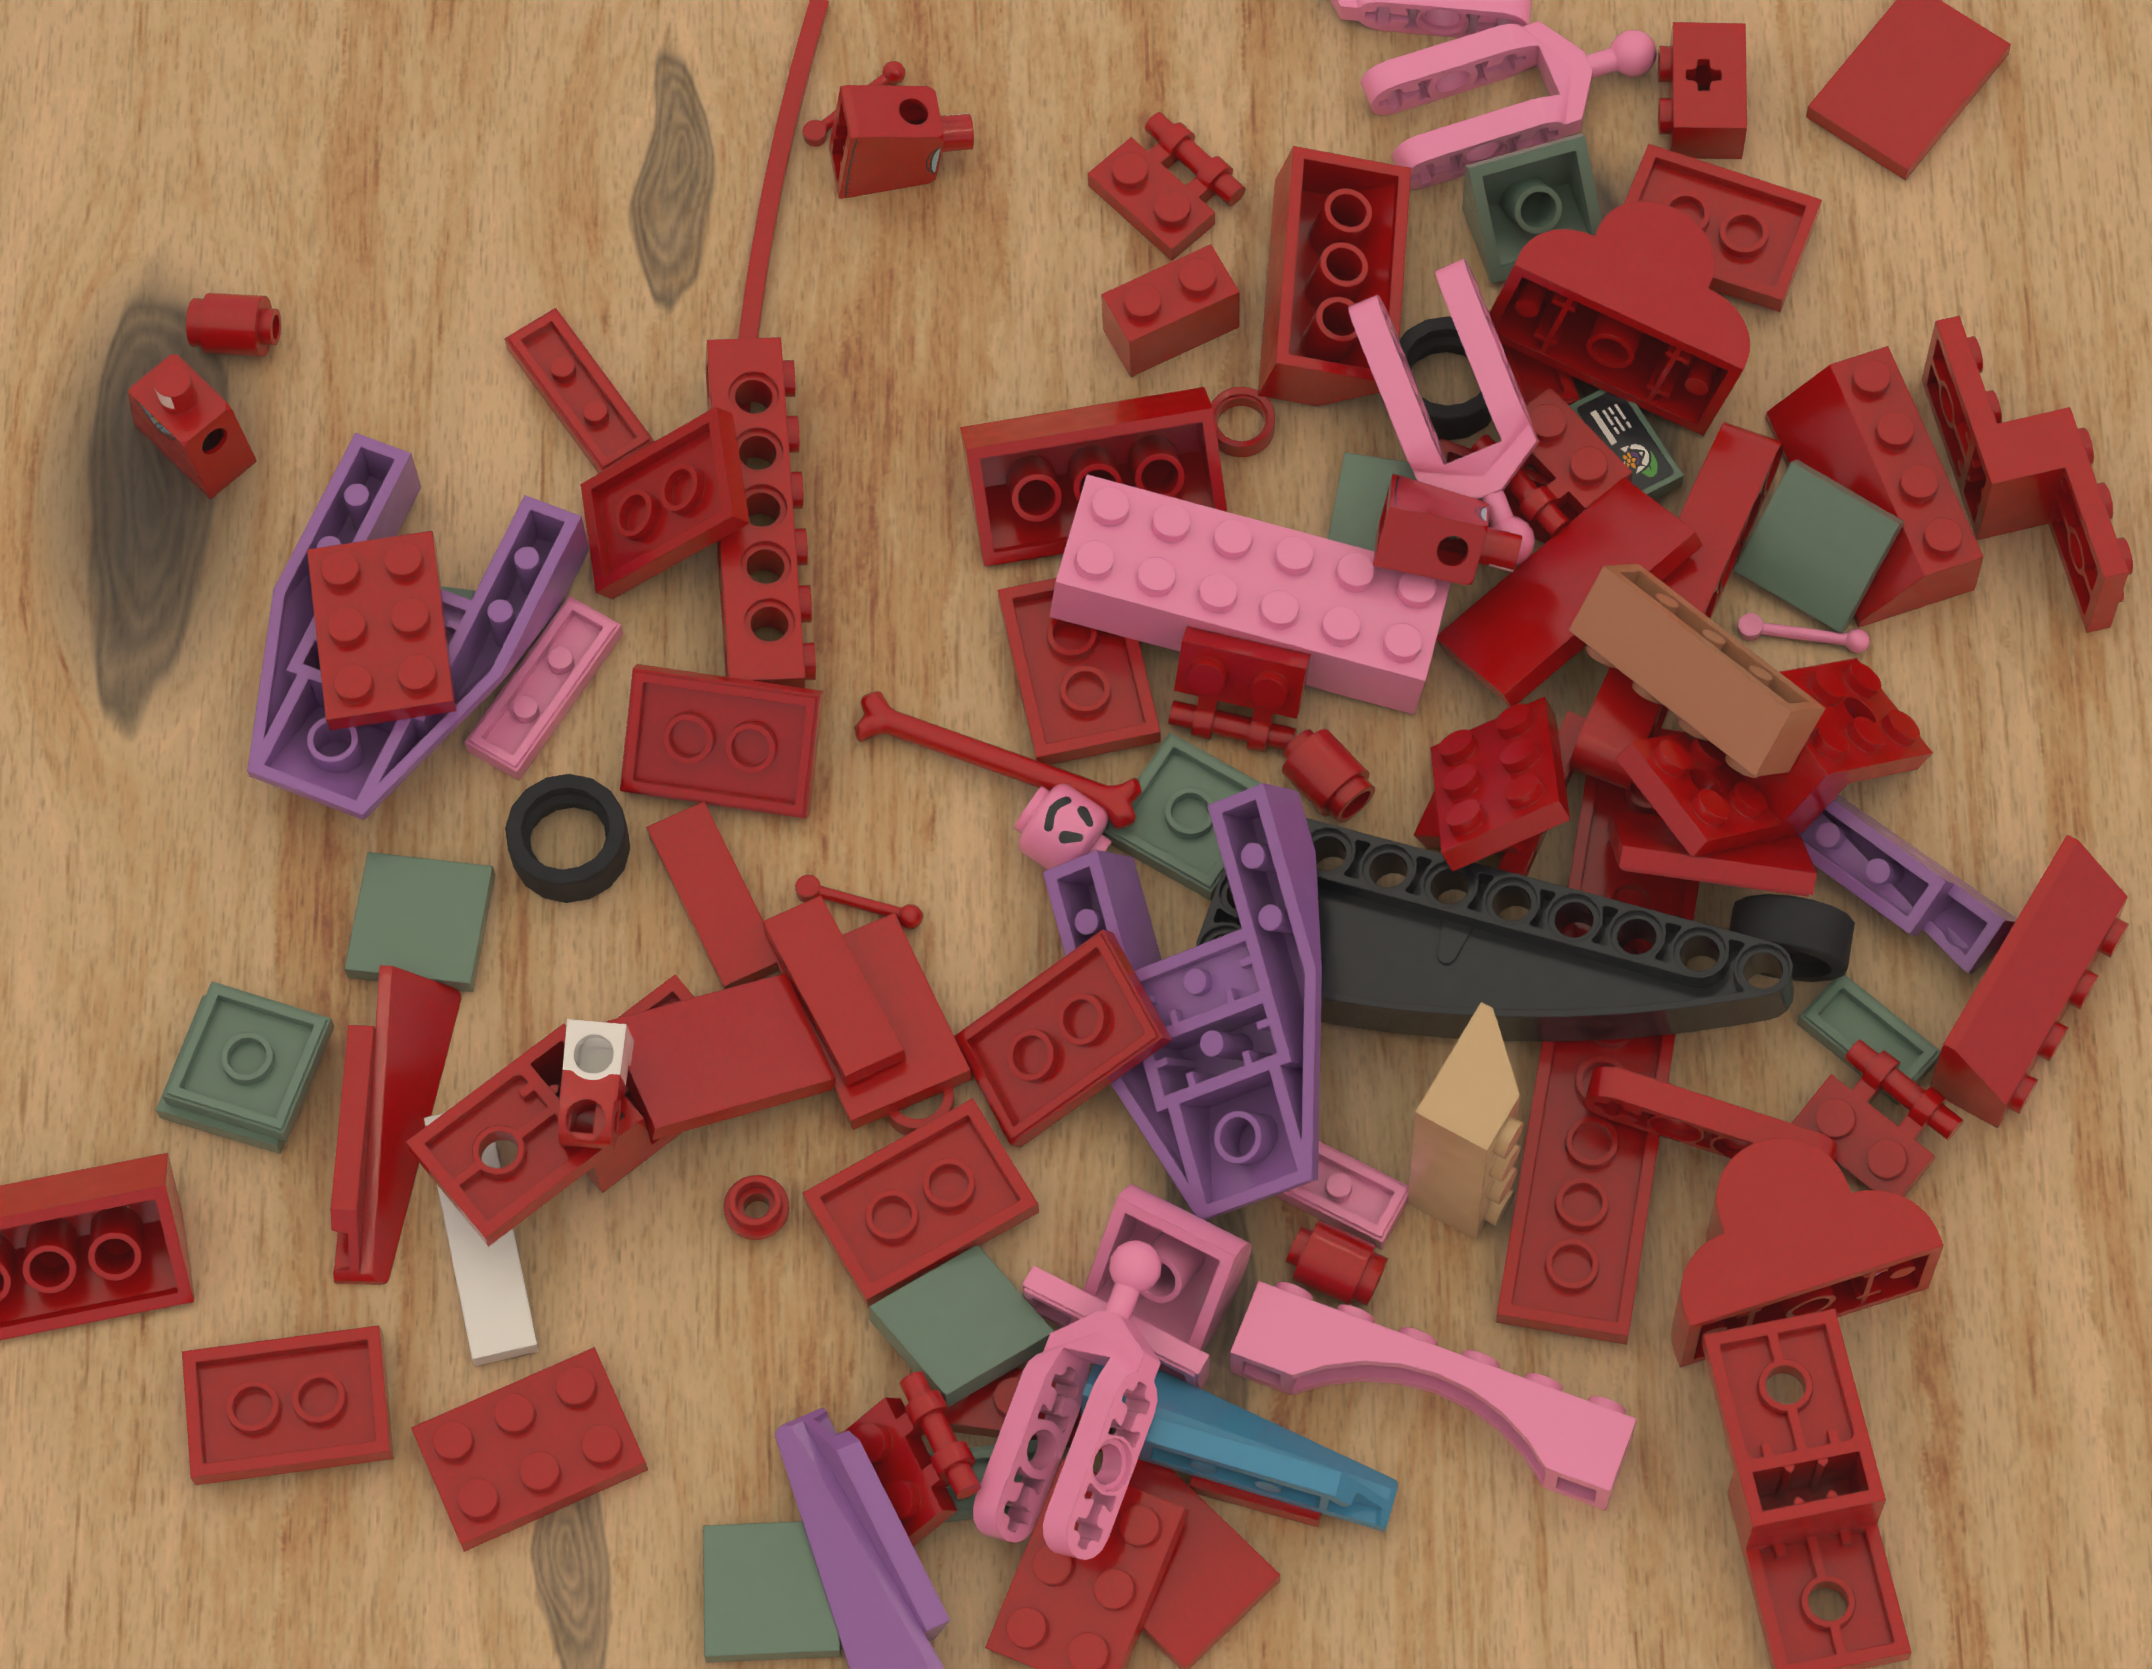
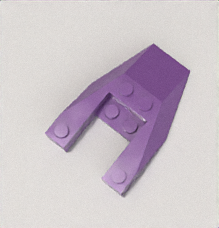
M355 433L273 589L247 772L249 777L365 820L505 679L565 600L589 551V545L582 516L524 495L472 600L442 589L456 711L329 730L325 716L307 549L397 536L421 489L412 453Z
M1266 783L1259 784L1207 805L1242 928L1162 960L1134 857L1095 850L1043 871L1065 956L1102 929L1113 932L1172 1038L1171 1042L1115 1080L1111 1085L1195 1216L1205 1221L1318 1180L1322 963L1316 851L1299 792Z

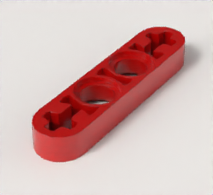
M1605 1066L1594 1069L1585 1097V1106L1596 1115L1730 1159L1745 1147L1771 1138H1791L1807 1142L1825 1152L1833 1160H1835L1838 1148L1833 1139L1817 1131L1617 1067Z

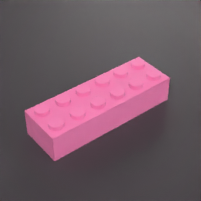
M1086 475L1056 578L1049 617L1179 652L1186 627L1189 626L1311 654L1305 686L1415 715L1427 678L1451 582L1373 566L1374 551Z

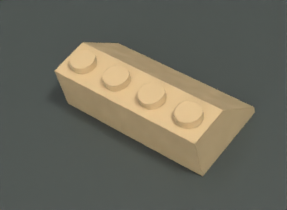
M1482 1002L1415 1111L1408 1204L1475 1240L1478 1239L1487 1222L1494 1226L1500 1223L1512 1202L1515 1191L1510 1188L1518 1171L1513 1165L1521 1149V1146L1517 1145L1516 1142L1524 1126L1523 1122L1517 1120L1520 1093L1494 1010Z

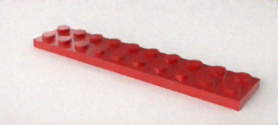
M1661 728L1658 736L1669 735L1683 731ZM1586 775L1568 888L1694 921L1700 881L1623 871L1618 867L1607 832L1611 809L1660 815L1636 785L1630 791ZM1572 923L1564 927L1560 933L1567 937L1577 938L1589 932L1591 927L1584 923ZM1636 939L1628 942L1622 949L1630 954L1639 955L1649 951L1653 944L1647 940ZM1676 1034L1628 1039L1542 1041L1496 1323L1627 1345L1660 1136L1596 1115L1585 1106V1097L1592 1072L1598 1067H1617L1668 1083Z

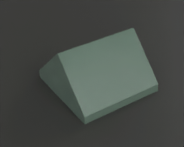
M1579 133L1465 165L1462 210L1489 281L1492 284L1507 279L1523 247L1537 235L1559 229L1577 230L1593 236L1596 233L1602 218L1584 134Z

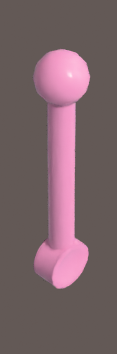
M1753 613L1743 615L1738 622V633L1741 638L1747 641H1754L1761 635L1843 645L1853 653H1862L1870 644L1868 634L1862 629H1853L1848 633H1839L1764 623L1761 617Z

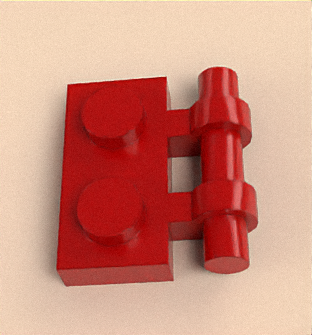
M1157 112L1147 121L1144 129L1158 144L1147 151L1130 137L1088 173V186L1167 258L1173 261L1215 225V211L1206 202L1217 194L1225 203L1233 206L1243 197L1246 188L1232 176L1233 168L1220 156H1209L1194 142L1195 134L1183 123L1178 122L1174 124L1163 113ZM1178 160L1196 176L1187 185L1183 184L1168 170Z
M1550 387L1526 405L1539 443L1505 489L1520 503L1519 513L1531 525L1539 524L1553 537L1571 522L1559 508L1568 502L1580 514L1623 477L1632 482L1633 472ZM1488 434L1483 435L1472 445L1470 452L1474 453L1496 444V442ZM1532 464L1550 484L1538 487L1523 469Z
M1187 626L1181 642L1174 691L1198 696V702L1195 705L1173 700L1168 724L1192 729L1191 736L1210 740L1213 734L1247 742L1246 749L1265 753L1267 747L1284 751L1287 745L1296 737L1297 728L1273 723L1274 715L1298 718L1302 706L1311 654ZM1219 701L1254 709L1253 717L1218 710Z
M1859 1039L1844 1057L1845 1061L1863 1074L1858 1083L1851 1090L1830 1074L1792 1121V1124L1817 1131L1833 1139L1838 1145L1834 1161L1870 1190L1888 1191L1905 1197L1936 1159L1933 1153L1917 1142L1918 1138L1930 1126L1946 1140H1949L1958 1131L1964 1120L1945 1106L1947 1098L1931 1086L1925 1090L1899 1070L1901 1062L1886 1050L1879 1054ZM1881 1090H1884L1909 1110V1113L1899 1126L1870 1105Z
M921 1371L907 1375L899 1383L909 1402L906 1407L901 1398L884 1397L845 1430L850 1431L860 1440L913 1547L958 1511L947 1490L948 1486L951 1485L957 1499L967 1498L981 1488L972 1469L976 1462L967 1443L957 1440L946 1418L950 1411L941 1392L931 1389L924 1373ZM924 1434L934 1452L932 1457H930L921 1439Z

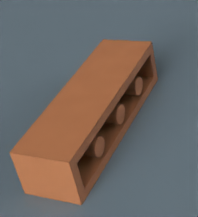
M1640 564L1603 566L1569 629L1570 632L1588 645L1586 651L1594 660L1605 666L1619 669L1633 680L1632 688L1636 693L1653 703L1666 706L1680 717L1678 724L1684 731L1698 739L1713 743L1727 754L1725 761L1731 768L1748 777L1758 778L1764 775L1789 773L1825 710L1824 706Z

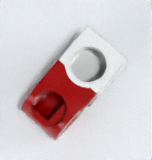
M567 1019L558 1112V1140L560 1145L615 1149L620 1127L621 1100H624L628 1066H631L634 1039L627 1024Z

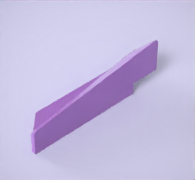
M1839 794L1802 834L1796 835L1802 837L1812 863L1908 934L1918 936L1923 929L1967 973L1973 974L1998 952L2017 920L2015 916Z
M823 1407L781 1425L775 1432V1438L849 1669H945L929 1641L935 1639L950 1619L860 1440L850 1431L837 1434L827 1411Z

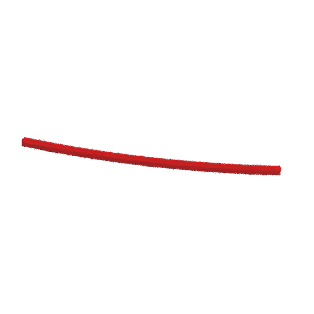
M827 0L809 1L789 71L758 208L738 339L759 337L767 274L784 181L809 75L829 8V1ZM751 402L744 403L739 407L743 411L750 413Z

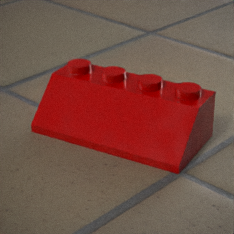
M1297 146L1292 147L1275 179L1258 396L1321 406L1380 393L1354 329L1348 307L1379 295L1389 314L1398 339H1400L1411 168Z
M1889 346L1828 365L1766 412L1765 418L1774 438L1784 442L1782 457L1787 468L1792 461L1799 460L1905 522L1853 617L1858 628L1975 590L1984 556Z
M1204 387L960 427L984 567L1064 554L1086 475L1227 512L1214 410Z
M2068 834L2066 835L1943 1043L1929 1086H1932L1946 1097L1948 1102L1996 1128L1999 1127L2009 1109L2020 1114L2038 1082V1079L2029 1075L2039 1057L2049 1062L2052 1060L2069 1027L2060 1023L2063 1015L2070 1004L2078 1009L2083 1007L2099 975L2090 971L2091 967L2100 953L2109 958L2112 957L2129 926V923L2120 919L2128 896L2079 840Z
M168 1153L0 1185V1340L194 1302L195 1296L183 1213Z

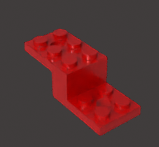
M1960 315L1935 321L1921 380L1976 541L2048 524L2086 633L2111 628L2118 604L2123 602L2124 586L2127 577L2133 573V560L2126 539L2124 537H2116L2110 521L2114 513L2110 491L2104 482L2097 483L2091 464L2094 462V451L2087 429L2084 427L2078 429L2070 407L2002 423V413L1998 397L1993 390H1985L1980 373L1983 371V358L1976 337H1967Z
M1857 658L1780 671L1783 676L1825 707L1823 714L1789 773L1764 775L1758 778L1745 776L1727 764L1725 761L1727 754L1713 743L1698 739L1686 731L1631 741L1616 757V760L1693 858L1802 834L1848 784L1918 770L1933 752L1920 737V730L1914 720L1904 712L1899 711L1881 689L1882 684L1877 674L1871 668L1862 664Z
M675 974L618 1018L694 998V995ZM564 1023L406 1141L412 1155L488 1247L585 1173L597 1188L604 1193L681 1134L677 1133L652 1140L645 1120L640 1114L626 1083L624 1100H621L618 1140L614 1150L560 1145L558 1140V1112L567 1027ZM506 1140L518 1147L516 1159L504 1168H492L482 1162L484 1150L493 1142Z
M1835 1308L1704 1334L1701 1344L1734 1469L1727 1495L1771 1668L1865 1669L1909 1660L1912 1652L1878 1527V1520L1886 1498ZM1777 1374H1789L1801 1383L1804 1395L1793 1404L1776 1402L1769 1396L1766 1390L1767 1380ZM1818 1589L1834 1590L1844 1599L1846 1612L1837 1620L1825 1621L1812 1613L1808 1605V1597Z

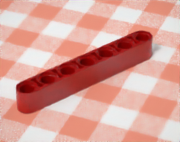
M1726 422L1721 425L1678 518L1697 533L1703 546L1662 580L1664 584L1710 619L1772 485L1784 449V442ZM1610 667L1577 738L1571 757L1570 769L1631 791L1635 787V783L1618 763L1616 757L1631 741L1658 737L1669 709L1663 704L1653 703L1640 696L1632 688L1633 680L1619 669Z

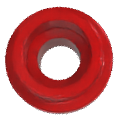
M763 1175L747 1176L734 1183L725 1196L723 1206L724 1215L729 1227L737 1235L750 1240L766 1239L779 1232L788 1219L790 1209L788 1196L784 1188L776 1180ZM762 1201L769 1206L768 1212L760 1218L749 1217L745 1210L752 1202Z

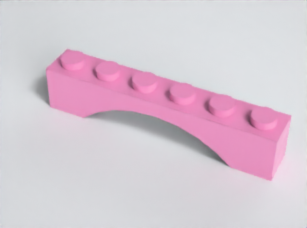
M1258 1281L1230 1351V1373L1290 1395L1299 1394L1321 1386L1360 1381L1401 1384L1435 1393L1469 1409L1498 1430L1526 1460L1543 1488L1606 1511L1633 1439L1637 1420L1626 1415V1409L1620 1404L1599 1396H1590L1587 1401L1562 1392L1563 1387L1561 1384L1541 1374L1527 1373L1524 1378L1499 1369L1500 1364L1498 1361L1481 1352L1464 1350L1461 1355L1437 1346L1435 1338L1414 1328L1402 1327L1398 1332L1374 1323L1375 1319L1372 1315L1360 1308L1342 1304L1338 1305L1337 1309L1312 1301L1313 1296L1308 1291L1294 1284L1277 1282L1274 1287Z

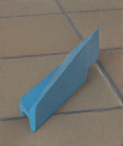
M1093 1365L1082 1394L1080 1415L1083 1414L1092 1387L1105 1366ZM1158 1369L1154 1380L1157 1388L1158 1402L1138 1457L1139 1460L1383 1532L1386 1531L1398 1489V1482L1395 1479ZM1123 1395L1122 1402L1125 1403L1126 1397Z

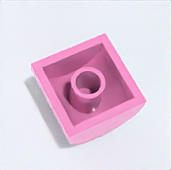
M1130 1184L1117 1196L1083 1291L1108 1303L1115 1284L1109 1271L1110 1257L1118 1246L1127 1241L1139 1240L1146 1242L1159 1254L1162 1263L1161 1276L1152 1288L1139 1294L1132 1316L1204 1351L1219 1328L1235 1297L1249 1262L1252 1245L1134 1184Z

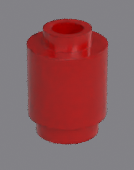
M207 293L204 298H193L189 303L186 315L187 340L191 347H202L206 354L264 357L268 353L270 345H277L279 342L281 315L278 309L272 308L267 296Z
M1310 729L1301 732L1287 745L1283 752V756L1287 759L1282 767L1283 775L1324 817L1331 815L1338 823L1346 822L1359 813L1375 793V787L1368 781L1369 771L1328 729H1322L1315 733Z
M1318 1220L1313 1231L1301 1226L1285 1262L1296 1267L1292 1280L1346 1305H1350L1352 1300L1368 1306L1389 1258L1374 1252L1376 1245Z

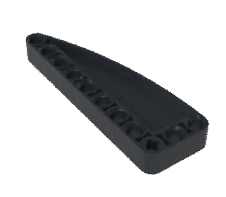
M1306 818L1316 851V865L1329 857H1337L1344 860L1343 864L1335 870L1321 871L1317 869L1322 963L1321 1022L1397 1034L1459 1039L1482 1002L1493 1008L1503 1041H1588L1689 1033L1761 1022L1781 1016L1789 1009L1793 1002L1794 978L1790 955L1782 946L1771 941L1478 863H1471L1452 872L1441 853ZM1225 867L1206 914L1196 946L1242 929L1237 910L1234 909L1235 903ZM1390 873L1400 874L1405 877L1403 882L1391 888L1381 887L1376 884L1381 877ZM1449 890H1461L1467 893L1465 898L1458 903L1443 904L1437 901L1441 894ZM1512 906H1520L1528 910L1527 915L1515 921H1507L1499 917V914L1504 909ZM1572 923H1584L1591 927L1589 932L1577 938L1567 937L1560 933L1564 927ZM1636 939L1647 940L1653 944L1649 951L1639 955L1630 954L1622 949L1628 942ZM1697 956H1708L1716 961L1712 968L1702 972L1693 971L1685 966L1686 962ZM1760 973H1771L1780 979L1777 984L1766 989L1756 988L1748 982L1750 978Z

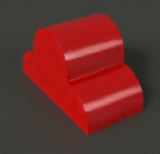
M1635 201L1616 207L1604 217L1594 236L1577 230L1559 229L1544 232L1531 239L1521 250L1489 311L1501 344L1619 398L1636 403L1637 406L1702 436L1707 432L1742 374L1750 353V338L1743 318L1728 300L1709 289L1715 271V257L1706 234L1695 221L1683 212L1671 206L1652 201Z
M1771 1138L1745 1147L1729 1161L1721 1174L1707 1229L1706 1243L1691 1257L1683 1274L1671 1330L1673 1350L1679 1367L1706 1360L1701 1344L1704 1334L1834 1308L1837 1317H1841L1929 1289L1944 1246L1936 1226L1918 1205L1896 1193L1882 1190H1863L1851 1193L1839 1166L1825 1152L1812 1144L1791 1138Z

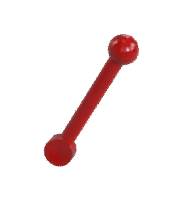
M898 61L886 63L883 67L882 75L869 85H896L901 83L906 74L904 66ZM836 110L822 121L811 120L804 125L803 136L808 145L816 147L826 142L828 137L827 131L833 127Z
M804 875L795 884L797 897L802 902H807L821 895L823 900L885 917L895 913L899 923L906 929L919 927L923 920L921 909L914 904H907L901 908L821 886L819 880L813 875Z

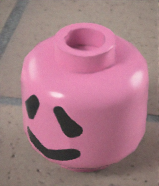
M1065 783L1054 786L1050 791L1041 786L1014 825V829L1021 833L1018 841L1019 850L1046 870L1095 850L1106 852L1112 843L1110 839L1102 835L1108 824V814L1105 809Z

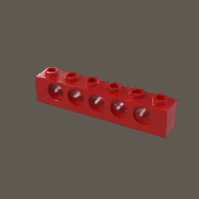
M781 337L707 340L705 374L708 411L718 407L733 414L748 515L765 514L775 521L773 524L763 527L749 523L717 541L725 677L804 688L805 680H816V656L814 642L803 643L801 623L812 622V601L810 585H799L797 566L807 565L808 546L806 528H795L793 509H803L804 505L802 471L791 472L789 453H799L798 415L787 416L785 397H795L794 360H783ZM747 402H757L766 407V410L754 414L743 411L739 406ZM749 458H762L771 465L765 469L755 470L744 465L743 461ZM759 570H767L776 574L779 579L773 583L763 584L753 580L750 575ZM763 627H771L780 631L783 637L776 641H764L759 639L754 632Z

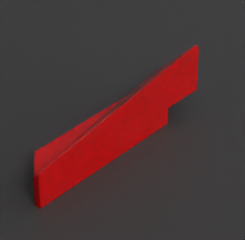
M380 965L376 1026L348 1025L330 1208L331 1230L338 1232L333 1271L335 1284L383 1285L389 1281L419 1162L409 1151L406 1141L424 1129V1118L432 1115L462 999L459 991L451 986L395 966Z

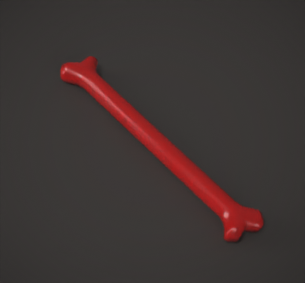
M879 691L870 692L861 699L864 715L854 726L856 738L859 742H863L876 735L888 734L1037 788L1043 786L1050 791L1054 786L1065 783L1104 808L1115 829H1125L1135 823L1136 815L1132 805L1142 794L1140 782L1137 778H1132L1119 785H1105L898 712L890 707L883 694Z

